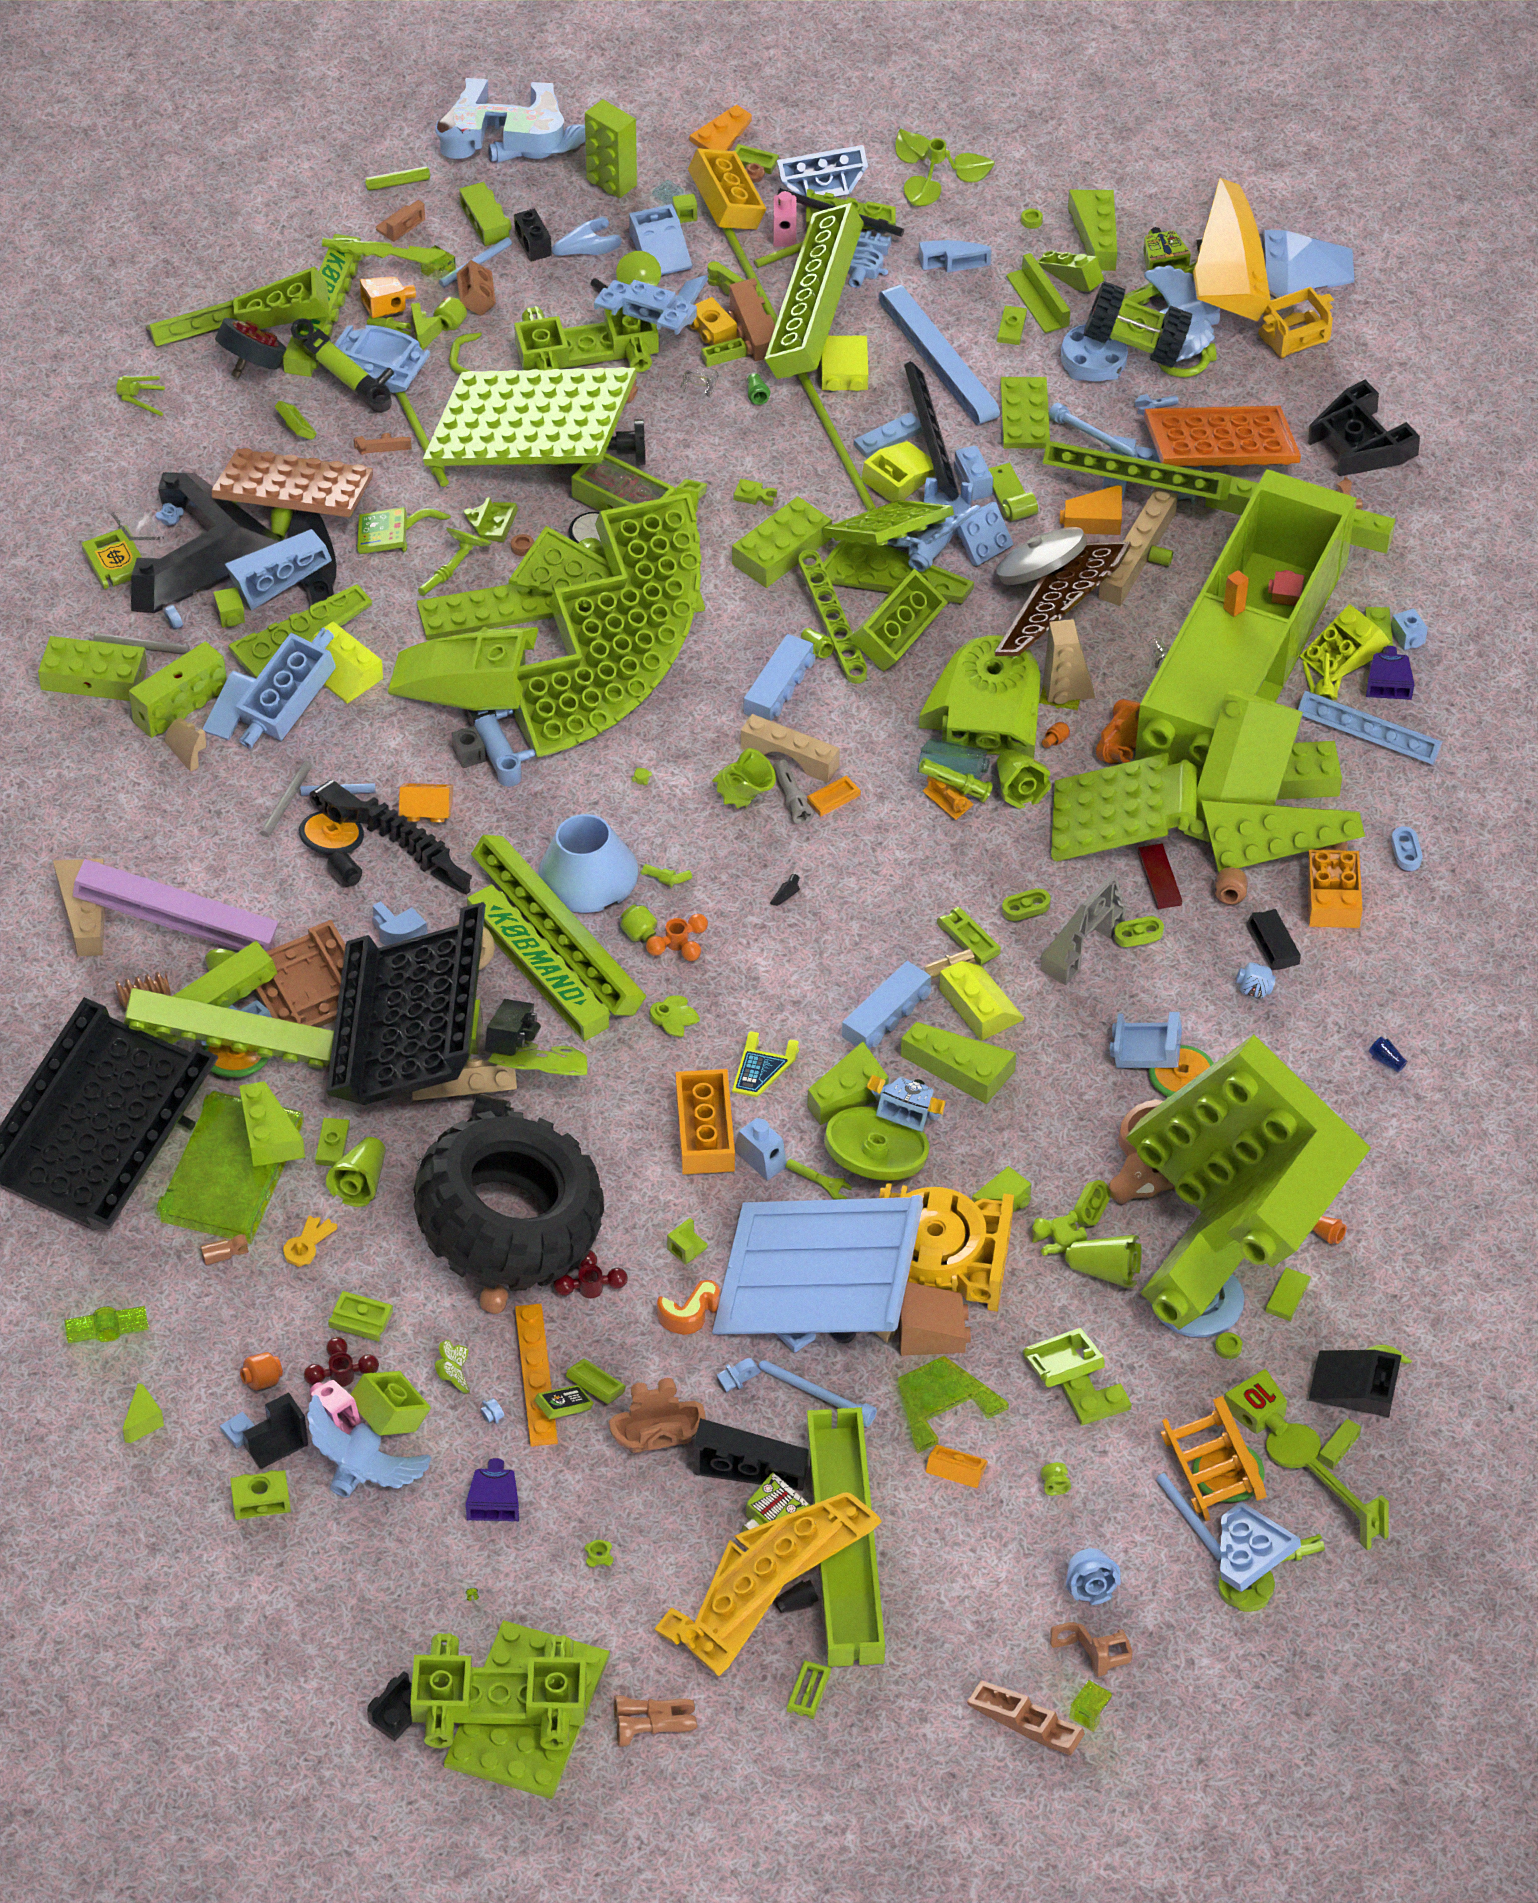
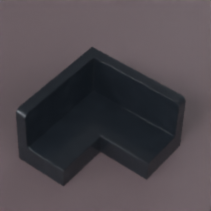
M289 1392L265 1404L267 1420L242 1432L244 1446L260 1469L308 1446L305 1415Z

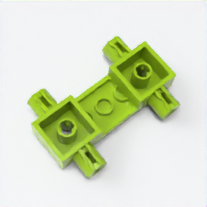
M538 306L527 308L521 316L523 322L514 323L515 345L523 371L533 369L553 370L628 358L630 368H635L636 372H644L652 366L650 354L659 353V333L656 324L623 314V306L615 315H612V310L605 308L604 322L570 328L562 327L559 316L545 318L543 310L538 308Z
M438 1633L434 1635L431 1639L430 1655H414L411 1691L412 1722L425 1723L424 1741L428 1746L446 1748L452 1745L454 1723L541 1725V1746L549 1750H561L569 1744L570 1725H585L586 1658L573 1657L574 1642L571 1638L566 1637V1635H552L548 1637L545 1641L544 1657H529L528 1668L472 1667V1656L459 1655L460 1640L455 1635H452V1633Z

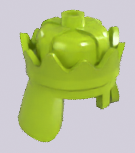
M748 748L741 753L737 762L729 764L718 771L719 773L712 780V782L717 783V792L724 798L723 803L725 805L736 804V808L742 806L747 808L756 795L774 787L776 775L772 764L761 752Z

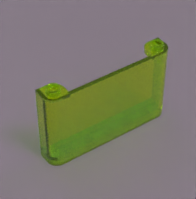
M214 1090L211 1091L210 1095L207 1094L205 1096L202 1113L167 1191L158 1200L157 1211L160 1212L162 1223L228 1239L245 1234L247 1243L252 1244L287 1161L253 1167L240 1096ZM282 1107L300 1133L304 1123L303 1111Z

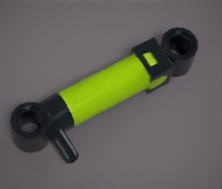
M301 318L293 322L291 333L294 343L298 347L304 348L305 353L316 363L319 361L365 400L373 411L382 413L390 409L392 399L388 387L384 385L394 375V371L390 367H387L375 380L331 342V338L319 328L314 331L311 321ZM303 330L309 332L306 336L298 335ZM378 395L385 396L382 401L374 400Z

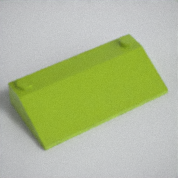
M1236 689L1226 692L1197 787L1196 822L1190 823L1184 834L1211 842L1201 800L1247 804H1276L1302 719V711Z

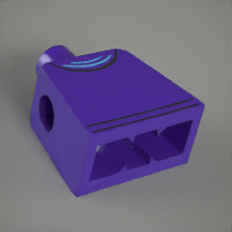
M1394 646L1384 647L1383 653H1376L1373 656L1366 697L1412 700L1414 679L1409 657L1397 654V648Z
M492 1458L488 1461V1469L475 1470L466 1500L467 1520L519 1522V1502L515 1472L510 1469H504L505 1462L502 1459Z

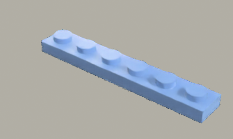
M1309 691L1304 692L1298 708L1299 711L1303 712L1302 716L1430 764H1435L1443 742Z

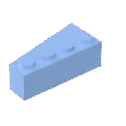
M310 529L228 562L225 566L234 587H237L240 597L252 611L332 560L326 545Z

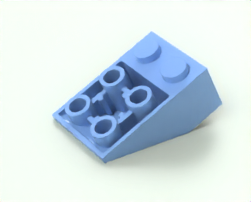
M672 204L629 213V233L637 251H645L653 255L661 266V275L692 269V262L680 221Z

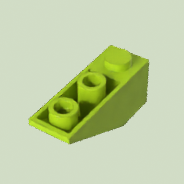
M1050 250L1043 253L1042 257L1037 260L1042 269L1075 290L1090 292L1104 281L1096 256Z

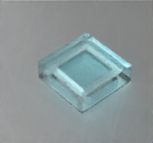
M668 179L653 190V196L667 205L672 204V196L684 195V189Z

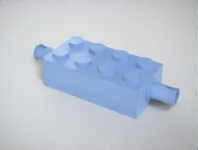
M321 628L312 642L293 633L289 634L236 705L242 722L250 725L239 738V742L243 746L252 749L262 733H266L280 741L284 739L336 668L331 652L325 649L334 638L332 632Z

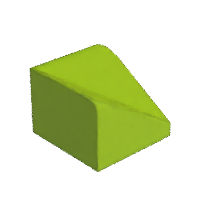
M695 195L672 196V205L680 223L697 221V201Z

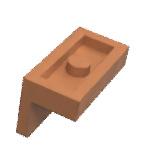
M417 200L410 206L405 205L378 224L376 231L395 242L425 220L424 203Z

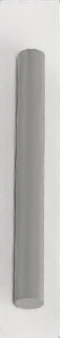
M94 633L93 641L145 647L147 650L186 654L190 650L189 645L100 633Z
M304 761L262 828L260 832L262 836L269 837L312 768L310 762Z

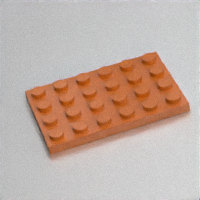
M1281 406L1145 408L1144 418L1161 463L1191 467L1203 465L1217 467L1222 465L1244 466L1246 464L1290 465L1291 463H1300L1301 454Z

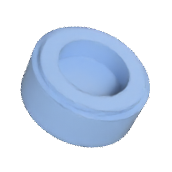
M170 605L164 608L165 617L171 627L175 630L182 627L183 622L175 607Z

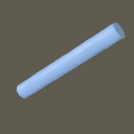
M375 783L341 785L352 794L376 793ZM321 785L301 786V796H309L311 791Z

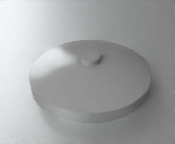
M1078 527L1061 528L1032 537L1014 549L999 563L996 569L1000 581L1007 585L1026 583L1043 577L1061 568L1079 555L1087 544V538L1083 530Z

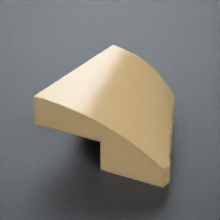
M180 717L167 730L165 743L191 772L199 768L198 751L206 748V736L203 729L196 731L194 724L187 723L186 720Z

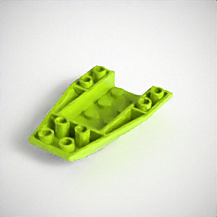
M538 628L490 629L430 640L406 648L398 653L388 693L390 695L473 711L518 709L523 687L517 679L523 651L534 650Z

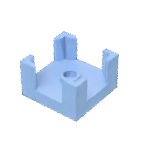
M926 478L924 503L953 506L954 515L950 517L954 520L971 508L973 483L962 482L961 495L952 501L945 493L938 492L937 479ZM957 528L955 529V532H954L953 535H958V534H959Z

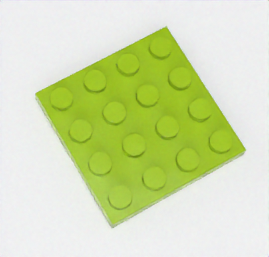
M896 500L823 527L824 537L834 538L835 541L847 540L849 543L861 541V544L874 543V546H881L887 544L888 539L906 537L908 535L907 532L912 530L915 532L925 530L928 524L943 523L947 517L954 515V511L951 505Z

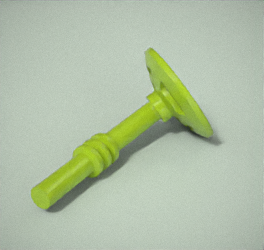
M447 527L446 531L459 541L458 546L460 549L447 565H442L434 572L432 578L418 588V593L425 596L439 583H444L452 577L453 571L467 556L469 550L472 551L473 546H489L492 542Z

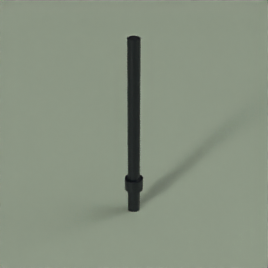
M782 188L778 191V195L784 191L789 192L791 195L796 196V203L820 211L837 207ZM859 214L864 222L863 225L875 228L877 232L883 234L887 232L902 237L904 234V228L889 224L887 220L881 218L876 220Z

